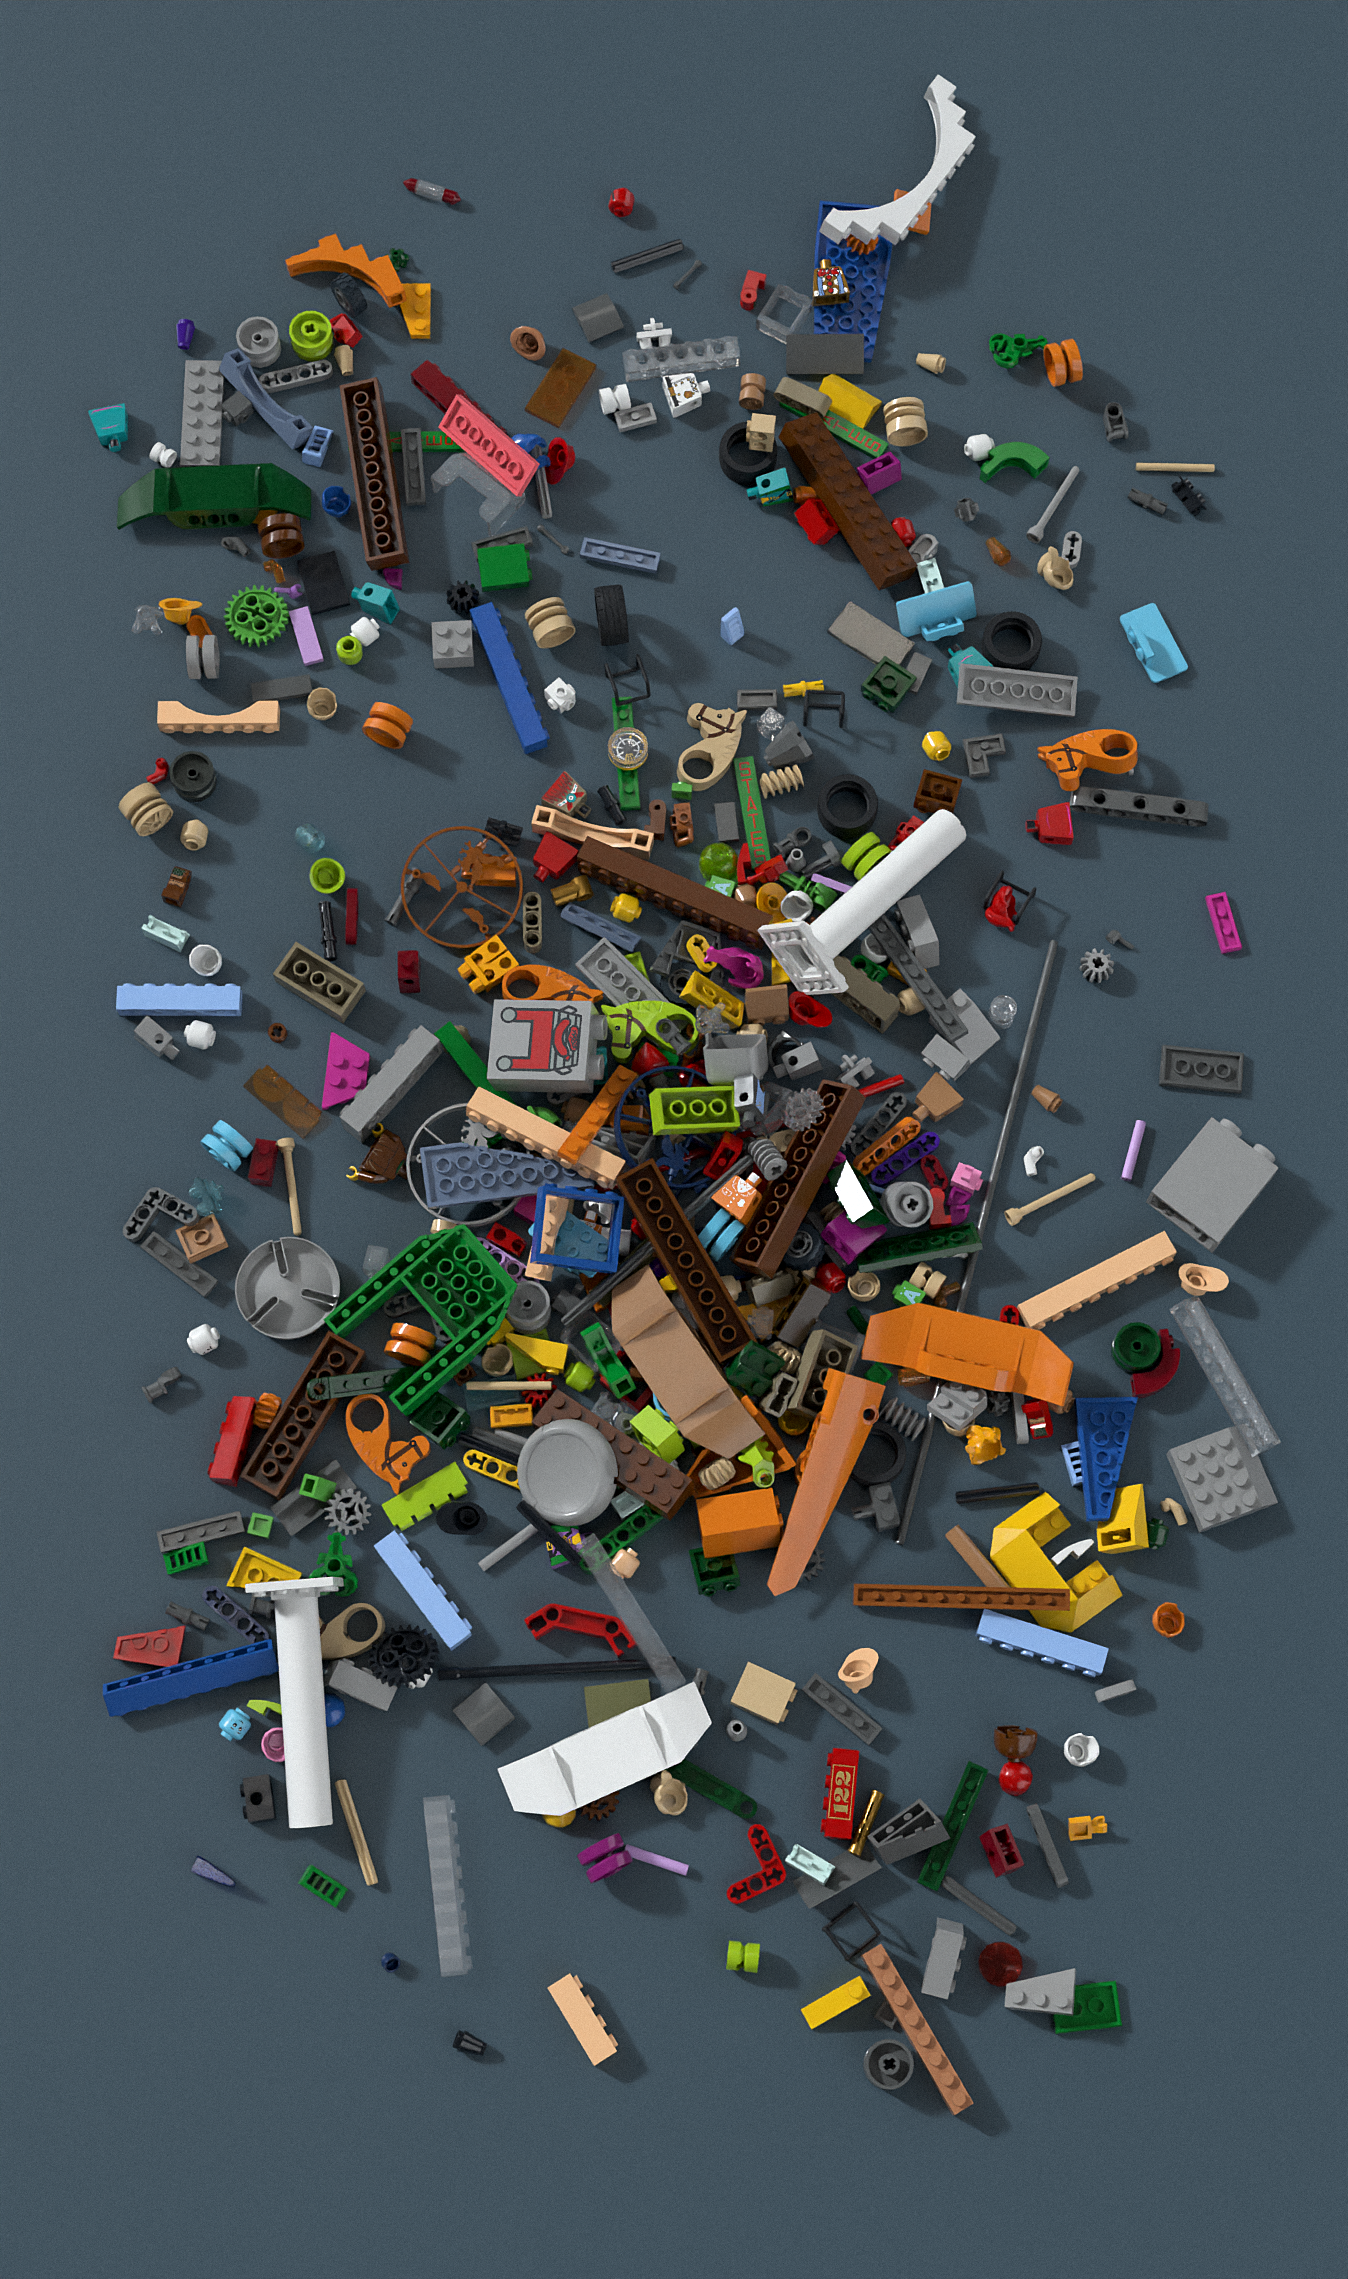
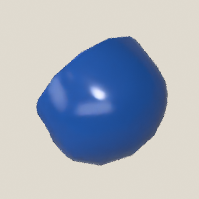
M330 486L322 493V507L324 511L332 517H342L351 509L350 495L344 492L343 487Z
M325 1693L326 1727L331 1728L338 1725L344 1718L345 1706L344 1701L338 1695Z

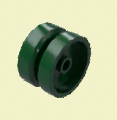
M1141 1322L1129 1323L1120 1329L1111 1346L1112 1358L1115 1364L1123 1371L1131 1374L1142 1373L1148 1370L1159 1356L1161 1349L1160 1338L1157 1332L1147 1324Z

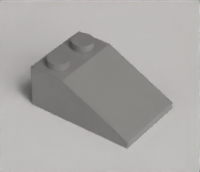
M959 989L947 1001L968 1029V1034L951 1044L931 1015L929 1023L949 1044L969 1058L971 1065L998 1042L1000 1037L976 1004Z

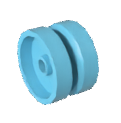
M219 1120L212 1127L216 1136L206 1134L200 1143L215 1160L234 1172L241 1165L238 1155L247 1158L254 1149L235 1129L224 1121Z
M721 1208L698 1236L704 1249H707L714 1243L709 1251V1256L716 1262L734 1246L745 1228V1225L739 1220L732 1221L726 1228L725 1226L729 1222L731 1214L724 1208Z

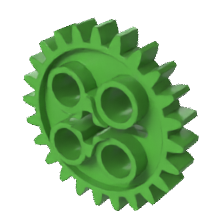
M253 585V590H249L246 586V592L243 593L241 590H238V597L232 595L234 602H227L230 608H225V613L227 614L224 615V619L227 621L225 623L226 628L229 629L230 635H234L236 641L241 638L242 645L248 641L249 647L254 642H256L257 647H260L261 642H264L267 646V640L270 639L272 642H275L274 636L281 637L280 631H286L283 624H288V619L286 618L289 617V613L286 611L288 609L287 604L284 603L283 597L279 598L278 592L272 594L271 588L265 591L264 585H262L260 590H257L256 585ZM251 602H256L254 606L248 605ZM268 610H274L271 614L266 613ZM242 618L247 619L245 622H239ZM259 626L265 627L263 630H257Z

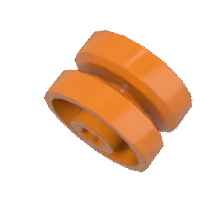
M1074 339L1063 340L1060 346L1056 342L1044 346L1045 368L1053 387L1064 385L1066 379L1070 383L1082 380V361Z
M375 702L369 712L370 718L366 719L362 727L363 733L372 741L387 748H402L406 740L405 733L410 731L413 719L396 706Z
M394 1323L390 1335L395 1340L387 1341L384 1353L403 1363L423 1367L431 1359L428 1350L434 1349L437 1337L428 1331L412 1325Z

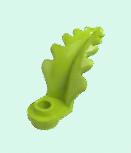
M762 1436L742 1449L740 1452L743 1454L738 1456V1459L753 1467L754 1483L760 1488H767L774 1482V1463L772 1462L774 1453L765 1450L768 1447V1443L760 1442L763 1438ZM763 1474H766V1477L763 1480H761V1476Z

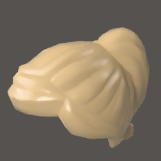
M1050 546L1048 552L1039 560L1038 574L1044 577L1053 588L1069 589L1074 581L1069 560L1059 557L1057 549Z
M667 1770L656 1773L650 1780V1789L654 1794L655 1804L659 1811L673 1816L681 1814L685 1810L688 1800L685 1783L672 1778V1775Z

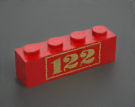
M833 1748L832 1753H828L827 1766H831L830 1775L825 1777V1788L829 1789L828 1797L823 1798L822 1809L826 1810V1819L821 1820L820 1832H824V1838L851 1840L859 1750Z

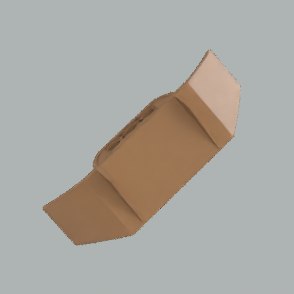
M649 1265L612 1288V1333L685 1438L729 1459L765 1434L737 1398L727 1381L726 1374L693 1326L668 1298Z

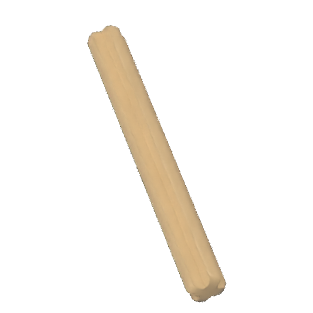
M342 1779L335 1782V1786L366 1884L371 1886L378 1883V1878L347 1781Z

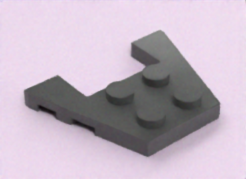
M682 920L651 966L650 972L667 977L670 973L672 959L682 962L687 961L690 964L696 965L687 950V941L693 935L698 934L706 939L709 946H713L716 950H721L720 933ZM694 943V944H693L695 947H696V946H698V947L700 946L699 943ZM717 963L716 967L710 971L708 979L726 990L723 983L724 970L722 965Z

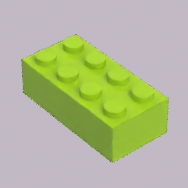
M734 1086L656 1088L649 1094L653 1135L724 1133L725 1130L733 1132L740 1127L739 1113L734 1106Z

